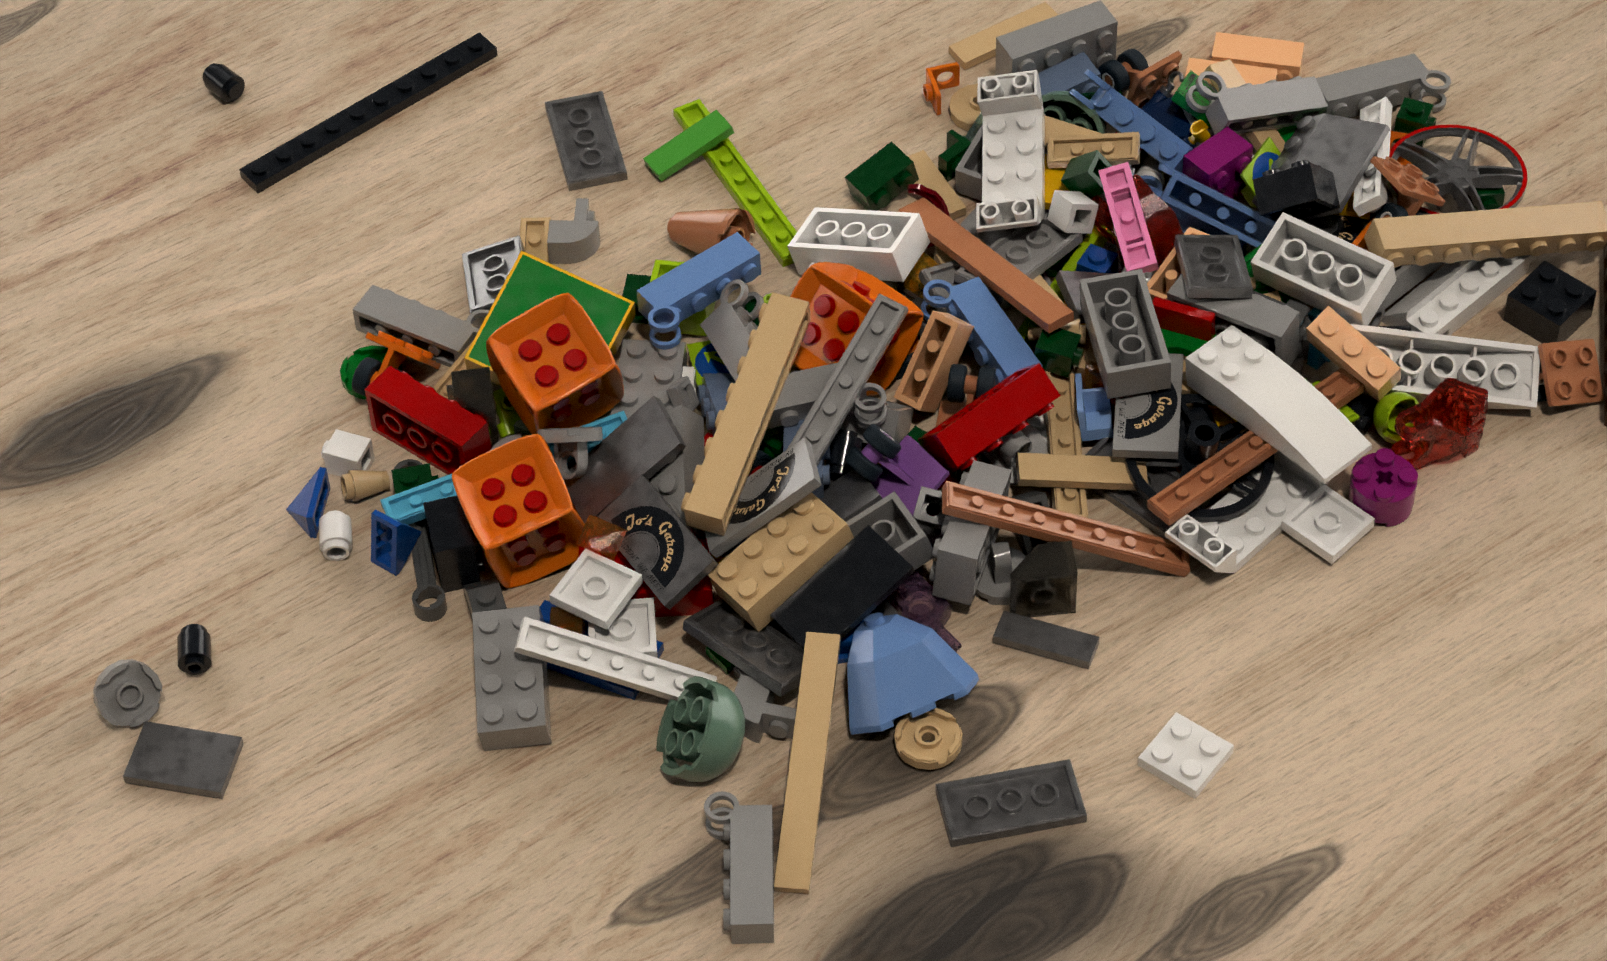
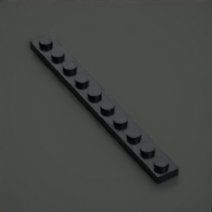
M480 32L240 168L241 178L257 194L495 58L498 56L497 47Z

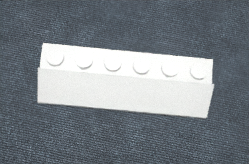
M1525 255L1509 259L1500 257L1488 258L1482 261L1464 260L1446 263L1385 312L1381 322L1386 326H1411V330L1416 332L1452 335L1529 271L1530 263L1538 256Z

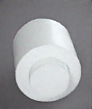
M329 511L319 519V546L326 559L332 561L343 560L349 556V552L352 549L351 518L341 511Z

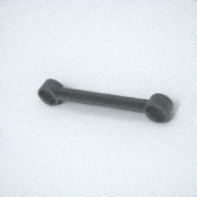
M407 459L399 462L394 469L422 465V463L418 460ZM425 518L409 524V526L422 531L412 549L417 589L412 595V602L417 618L425 622H433L445 615L447 603L444 590L436 582L430 538ZM426 599H437L435 603L430 604V607L419 605Z

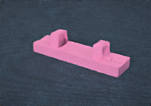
M1125 162L1098 170L1126 271L1142 269L1143 273L1159 270L1129 163Z

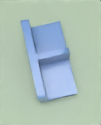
M1075 374L1077 414L1082 442L1108 437L1113 438L1111 399H1107L1104 387L1084 389L1082 374Z

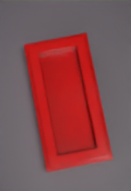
M1154 297L1152 302L1160 328L1205 341L1213 339L1215 335V313Z

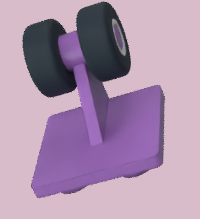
M871 424L863 433L864 439L868 442L865 448L860 450L857 447H852L844 457L851 468L871 482L882 499L895 491L912 516L921 486L937 490L949 476V471L912 437L906 435L898 443L891 435L875 424Z

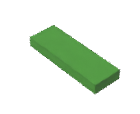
M715 110L644 157V162L662 182L734 134V130L727 120Z

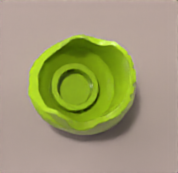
M1396 391L1385 395L1376 403L1373 411V422L1377 432L1386 442L1401 445L1414 440L1422 430L1425 410L1415 397L1405 392Z

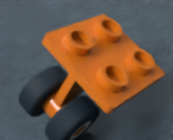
M380 330L377 336L367 332L365 338L387 347L388 350L382 363L371 357H366L359 363L353 375L352 389L354 392L366 396L365 388L389 366L399 370L398 367L407 357L438 370L441 364L432 360L433 353Z

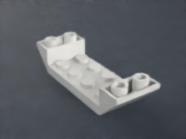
M1031 70L978 77L977 103L983 116L982 203H976L977 233L1039 225L1045 217V114L1038 71Z
M1278 451L1274 454V469L1270 484L1262 498L1254 506L1235 517L1214 522H1198L1186 514L1165 532V537L1214 572L1235 574L1283 531L1281 529L1282 520L1324 483ZM1264 462L1249 474L1258 481L1263 473ZM1232 489L1210 509L1234 504L1246 497V495Z

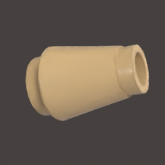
M348 470L347 474H342L340 477L344 499H352L353 502L390 489V479L386 470Z

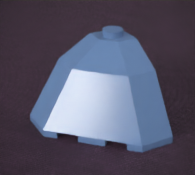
M880 612L870 614L864 618L862 624L854 631L847 662L849 727L851 735L882 732L893 727V722L900 716L909 713L914 718L937 708L935 701L951 698L956 700L968 695L979 681L978 674L932 628L898 614L885 616Z

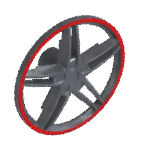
M1462 125L1429 126L1405 135L1390 150L1389 157L1397 161L1400 156L1418 167L1423 173L1429 175L1424 179L1439 188L1438 194L1446 201L1442 207L1436 205L1443 213L1476 211L1475 208L1485 210L1475 188H1502V185H1517L1515 193L1510 200L1498 209L1515 208L1521 202L1526 191L1528 176L1521 156L1507 142L1481 129ZM1434 137H1462L1451 160H1447L1415 144ZM1467 138L1473 139L1467 159L1459 158ZM1482 142L1499 151L1508 159L1513 168L1486 165L1473 166L1478 143ZM1388 181V188L1397 199L1398 190ZM1420 207V209L1418 210L1422 212L1424 215L1439 214L1437 212L1428 210L1423 207Z

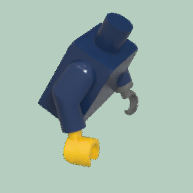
M1174 71L1168 77V85L1166 87L1162 85L1140 109L1194 149L1197 146V142L1202 144L1211 135L1207 130V124L1203 120H1196L1191 125L1182 108L1171 100L1173 96L1171 91L1175 88L1174 78L1179 75L1180 82L1184 80V76L1180 71ZM1142 149L1141 152L1143 156L1146 158L1148 153Z

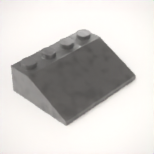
M1326 113L1316 116H1305L1297 123L1296 130L1284 144L1283 151L1278 159L1273 162L1271 168L1283 171L1292 168L1291 164L1294 162L1309 160L1311 163L1320 165L1322 168L1333 172L1340 208L1304 218L1301 221L1342 212L1370 165V160L1375 156L1390 131L1389 126L1386 124ZM1255 195L1252 202L1258 208L1257 199Z

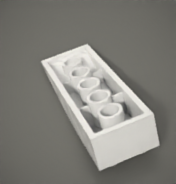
M1351 324L1401 367V380L1387 394L1396 391L1405 392L1415 397L1420 405L1486 409L1537 408L1540 367L1538 346ZM1365 390L1358 396L1365 399H1374Z
M1233 325L1185 358L1187 385L1324 484L1372 449V444L1320 391L1278 356Z

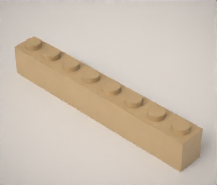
M1602 201L1375 218L1372 220L1364 239L1369 252L1393 262L1394 268L1403 265L1417 264L1424 266L1429 263H1455L1464 260L1482 261L1488 258L1500 257L1509 259L1515 256H1540L1549 253L1567 254L1573 251L1585 250L1594 252L1603 249L1607 243V213Z
M772 292L768 304H762L758 318L759 326L757 330L753 329L748 340V353L746 356H741L738 363V378L735 383H730L726 394L727 405L724 410H719L717 414L714 437H709L706 441L703 464H698L695 468L691 493L686 492L684 495L681 511L685 513L687 526L722 536L725 535L811 320L808 301Z

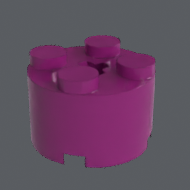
M1381 448L1376 453L1362 457L1354 465L1349 487V501L1375 518L1374 526L1375 523H1386V527L1396 526L1404 522L1412 512L1418 473L1406 459L1396 455L1391 449Z

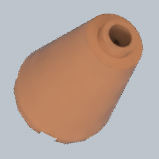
M732 208L677 212L670 218L667 230L672 241L700 254L736 232L749 242L750 233L755 234V225L749 211Z

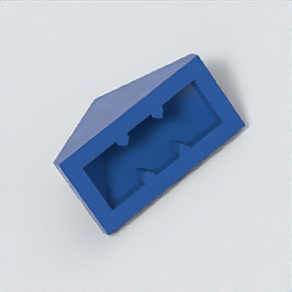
M320 467L286 509L310 538H317L319 519L323 516L330 492L328 473L324 467Z
M374 510L371 513V562L397 576L401 572L422 531L378 510Z

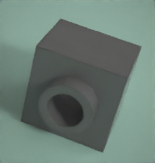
M921 486L913 517L920 525L941 530L945 516H949L942 514V491ZM936 506L939 509L938 515H928V507Z

